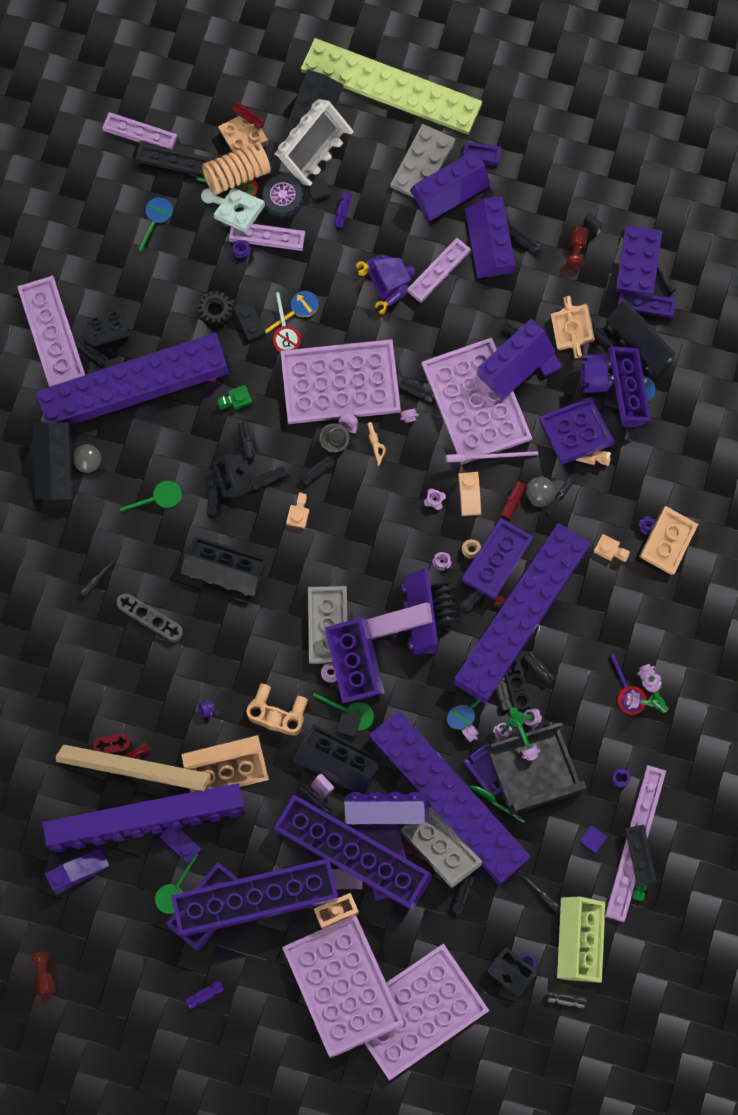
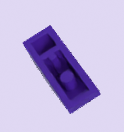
M100 848L67 862L45 875L53 891L59 894L110 866Z

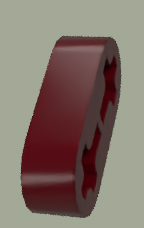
M125 734L100 737L93 743L94 751L108 754L126 752L131 746L130 739ZM121 738L127 741L123 748H120L119 745H113L118 743ZM100 742H104L105 745L111 744V746L104 748L105 751L97 748L100 746Z

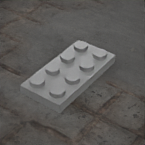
M422 124L390 187L413 197L410 189L416 183L442 168L455 143V138Z
M347 586L308 587L309 664L333 663L325 627L347 621Z
M429 807L425 824H406L400 829V833L451 888L482 865L480 858L431 807Z

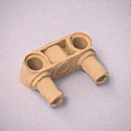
M261 683L255 699L250 702L247 708L248 719L273 731L292 736L299 734L304 721L303 712L308 699L297 696L292 711L289 713L267 706L266 701L271 687ZM259 709L261 714L258 717L251 716V711ZM295 721L298 723L296 729H289L287 727L288 723Z

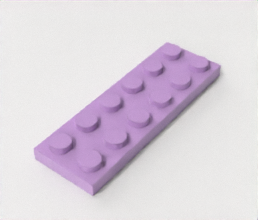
M50 276L18 286L49 387L84 376L82 363L54 277Z

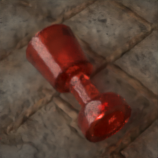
M580 226L571 228V246L574 248L573 255L567 258L566 263L571 267L583 266V258L580 257L581 248L585 247L589 234L587 228Z
M49 952L32 954V961L38 964L39 975L35 977L36 995L55 993L52 976L47 974L45 961H48L50 958Z

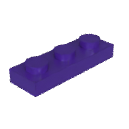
M620 292L618 305L625 299L637 313L673 319L676 299L656 295L646 297Z

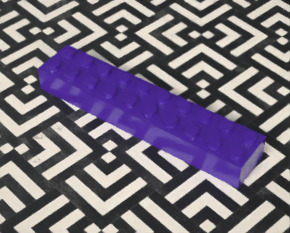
M215 332L38 390L36 393L46 423L71 422V425L230 373Z
M557 524L454 678L453 684L485 705L488 703L508 670L512 667L516 658L588 552L590 542L563 525Z
M399 710L369 735V740L414 791L426 794L429 807L480 858L482 867L499 886L530 860L531 856Z
M236 783L42 823L46 846L55 853L66 852V848L82 849L86 847V844L102 845L105 844L106 840L113 839L114 842L125 840L126 836L132 835L133 838H137L151 831L152 834L164 832V829L171 827L172 830L182 829L183 825L191 824V826L203 824L202 821L206 820L218 822L222 820V817L226 816L238 818L242 816L241 813H245L240 785Z

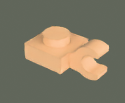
M596 451L578 458L576 461L594 465L597 460L599 463L609 466L611 453Z
M299 493L297 505L290 506L287 525L305 529L309 515V509L305 508L307 494Z
M604 534L594 550V553L610 561L615 556L624 562L627 561L630 552L623 548H618L620 542Z

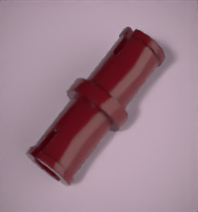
M515 481V485L510 495L506 497V503L500 513L502 518L511 520L516 507L521 503L520 498L527 487L525 484Z

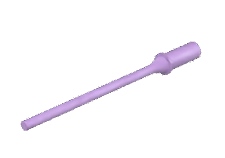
M538 451L484 455L452 454L446 455L445 460L446 462H466L471 459L531 456L538 455Z

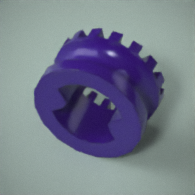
M625 769L616 770L612 777L615 786L621 788L627 786L631 778L630 773ZM616 775H626V782H618Z

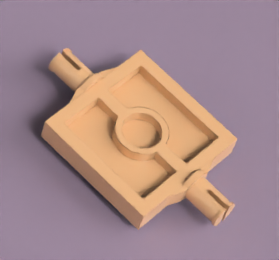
M571 296L563 297L565 308L551 314L557 349L560 351L573 348L574 358H579L582 356L580 346L595 341L589 308L587 304L572 306Z

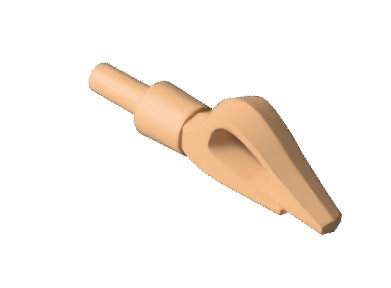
M372 422L368 423L369 438L378 466H380L386 448L378 443L377 433L374 432ZM379 448L383 450L381 456L378 454Z

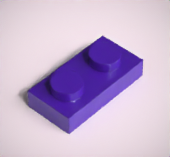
M168 827L160 835L187 864L201 851V848L181 829L172 830L171 827Z

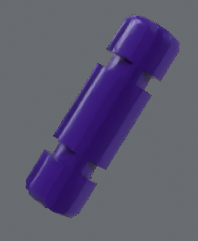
M342 193L333 222L335 227L342 228L344 225V219L352 199V195L349 193Z
M217 981L211 984V987L208 986L197 992L195 996L188 997L185 1000L188 1007L192 1009L198 1003L201 1004L212 998L215 993L219 994L222 992L223 987L221 983Z

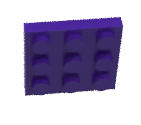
M592 397L539 417V421L562 465L614 445V439Z

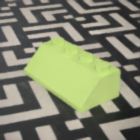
M583 897L561 898L557 978L571 981L602 982L605 902Z

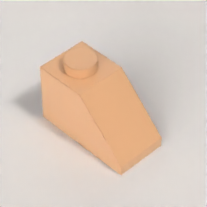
M478 472L459 473L458 484L462 516L481 515Z

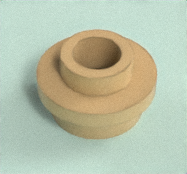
M473 539L465 541L462 546L464 556L470 559L475 558L481 549L480 543ZM474 547L475 551L469 552L468 548Z

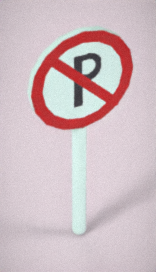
M277 292L276 298L282 327L274 333L273 343L279 352L295 350L301 343V337L295 328L286 326L280 294Z

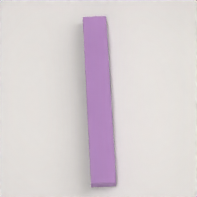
M647 765L630 824V827L644 824L647 839L666 774L665 770ZM627 838L605 917L625 922L636 882Z

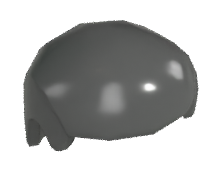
M329 424L320 432L319 440L322 447L327 451L339 452L344 450L349 444L350 435L341 424Z
M83 444L74 451L72 463L80 472L90 473L97 470L101 464V454L93 445Z
M540 476L532 478L527 483L526 495L532 505L545 507L554 501L555 488L550 479Z

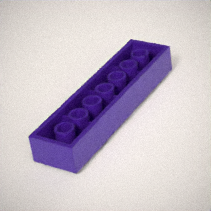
M293 795L273 828L278 834L321 859L329 858L330 864L411 911H413L432 878L430 872L296 795Z
M329 858L171 895L180 937L338 901Z

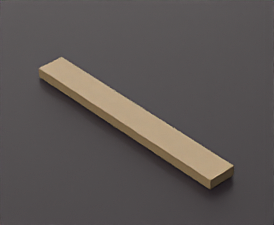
M63 745L56 755V762L201 791L205 790L211 779L210 773Z

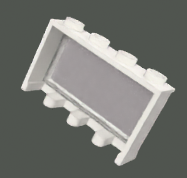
M318 99L312 104L309 112L301 118L296 128L291 130L288 138L279 145L275 155L280 158L300 184L310 186L312 182L307 179L310 173H320L321 169L318 167V163L321 160L328 161L331 159L332 155L328 151L332 146L340 147L343 144L339 138L342 133L352 134L354 131L329 101Z

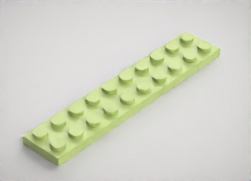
M316 38L301 67V72L303 73L310 69L325 74L343 84L345 89L469 135L482 106L481 100Z

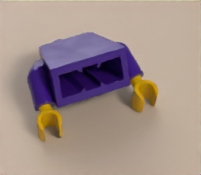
M383 254L367 260V263L358 262L356 265L357 269L364 267V269L358 271L359 275L364 276L368 272L381 299H385L384 302L379 301L375 305V308H378L380 305L384 306L383 310L379 311V314H384L388 305L391 306L404 295L408 289L407 285L411 281L410 277L415 275L412 265L405 267L400 258H392Z

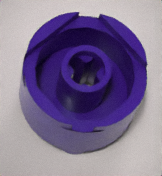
M605 354L582 355L581 361H584V366H580L582 387H586L583 392H607L610 386H612V376L608 375V368L611 367L610 356Z

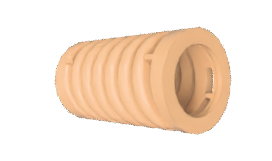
M255 142L252 145H248L247 148L243 147L240 150H235L234 153L223 155L221 158H216L214 161L211 160L202 164V170L209 188L212 189L214 195L227 191L229 187L234 188L235 184L239 186L241 182L246 183L248 180H253L254 177L258 178L270 173V164L261 144Z

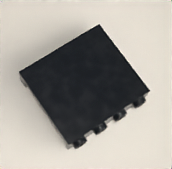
M550 722L545 724L542 729L537 730V727L526 731L525 734L529 744H536L537 748L540 749L538 757L534 760L528 761L527 758H522L521 749L525 747V743L519 733H514L503 741L501 738L495 739L486 748L510 815L582 793L586 789L585 782H579L559 728L562 726V722L558 724Z

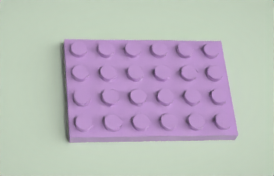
M492 338L421 362L457 454H494L532 440L514 392L512 391L502 400L476 375L478 366L497 350ZM471 459L466 462L462 461L460 464L463 465L477 459Z
M392 340L281 351L288 424L340 419V416L343 414L362 417L401 412Z
M356 914L282 947L330 1058L404 1025Z
M442 944L386 983L404 1025L364 1044L390 1081L489 1012V1009L445 945Z

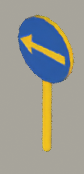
M309 291L297 293L291 301L293 311L284 316V319L287 320L294 314L300 317L313 315L319 306L316 295ZM281 319L267 328L265 333L280 325Z

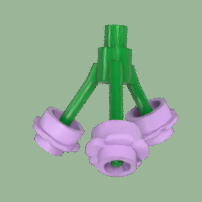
M650 664L640 667V672L637 673V675H640L641 680H643V686L649 692H653V695L648 701L642 700L639 693L631 690L625 696V705H627L628 709H637L639 704H645L660 709L662 713L668 711L669 708L658 693L661 687V677L655 673V666L651 667Z
M516 707L511 708L508 722L500 723L493 729L496 739H508V736L512 734L510 725L513 724V726L518 727L525 743V747L521 749L522 758H527L528 761L536 759L540 749L537 748L536 744H529L522 725L525 723L531 728L537 727L542 720L540 711L534 708L533 710H527L523 714Z

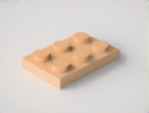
M664 506L639 557L671 575L675 574L698 524Z

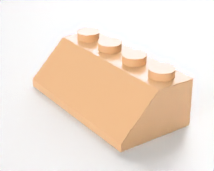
M258 735L182 754L184 769L211 774V779L205 790L239 783L240 787L269 780ZM190 788V792L201 791Z

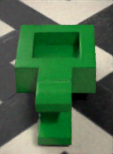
M246 385L228 391L229 397L217 399L220 410L232 405L234 410L252 404Z

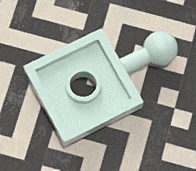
M209 188L201 193V198L205 203L214 202L220 205L214 213L215 219L245 233L265 206L263 200L236 188H232L225 199L214 195L212 189ZM239 207L244 208L241 212H235Z

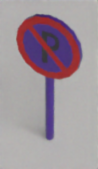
M612 653L611 658L624 686V689L618 695V706L621 711L628 715L639 714L646 705L639 704L637 709H628L627 705H625V696L631 690L639 693L642 700H646V695L638 687L627 686L616 657Z

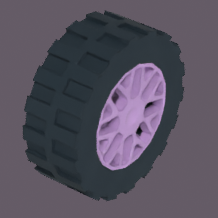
M286 175L273 177L263 188L262 196L265 202V209L268 210L270 215L272 214L276 218L284 219L286 217L290 218L300 211L301 205H303V190L300 187V183L295 181L294 178Z

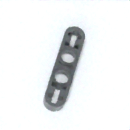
M121 594L118 597L117 605L123 613L171 642H177L182 638L183 630L176 622L130 594ZM129 599L130 605L135 606L132 613L130 612L132 609L128 605L122 607V600L126 601ZM140 608L147 610V615L143 618L136 615L137 610ZM161 618L163 625L156 628L153 626V620ZM167 623H169L168 628L171 630L177 629L178 635L171 637L170 631L165 629Z

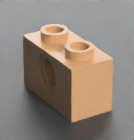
M351 893L338 898V901L314 908V912L321 929H324L355 914L357 915L358 909Z

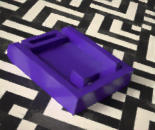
M487 743L469 756L473 762L472 765L467 759L463 760V763L480 786L495 797L501 792L500 787L496 788L493 784L497 779L486 752V748L490 745Z

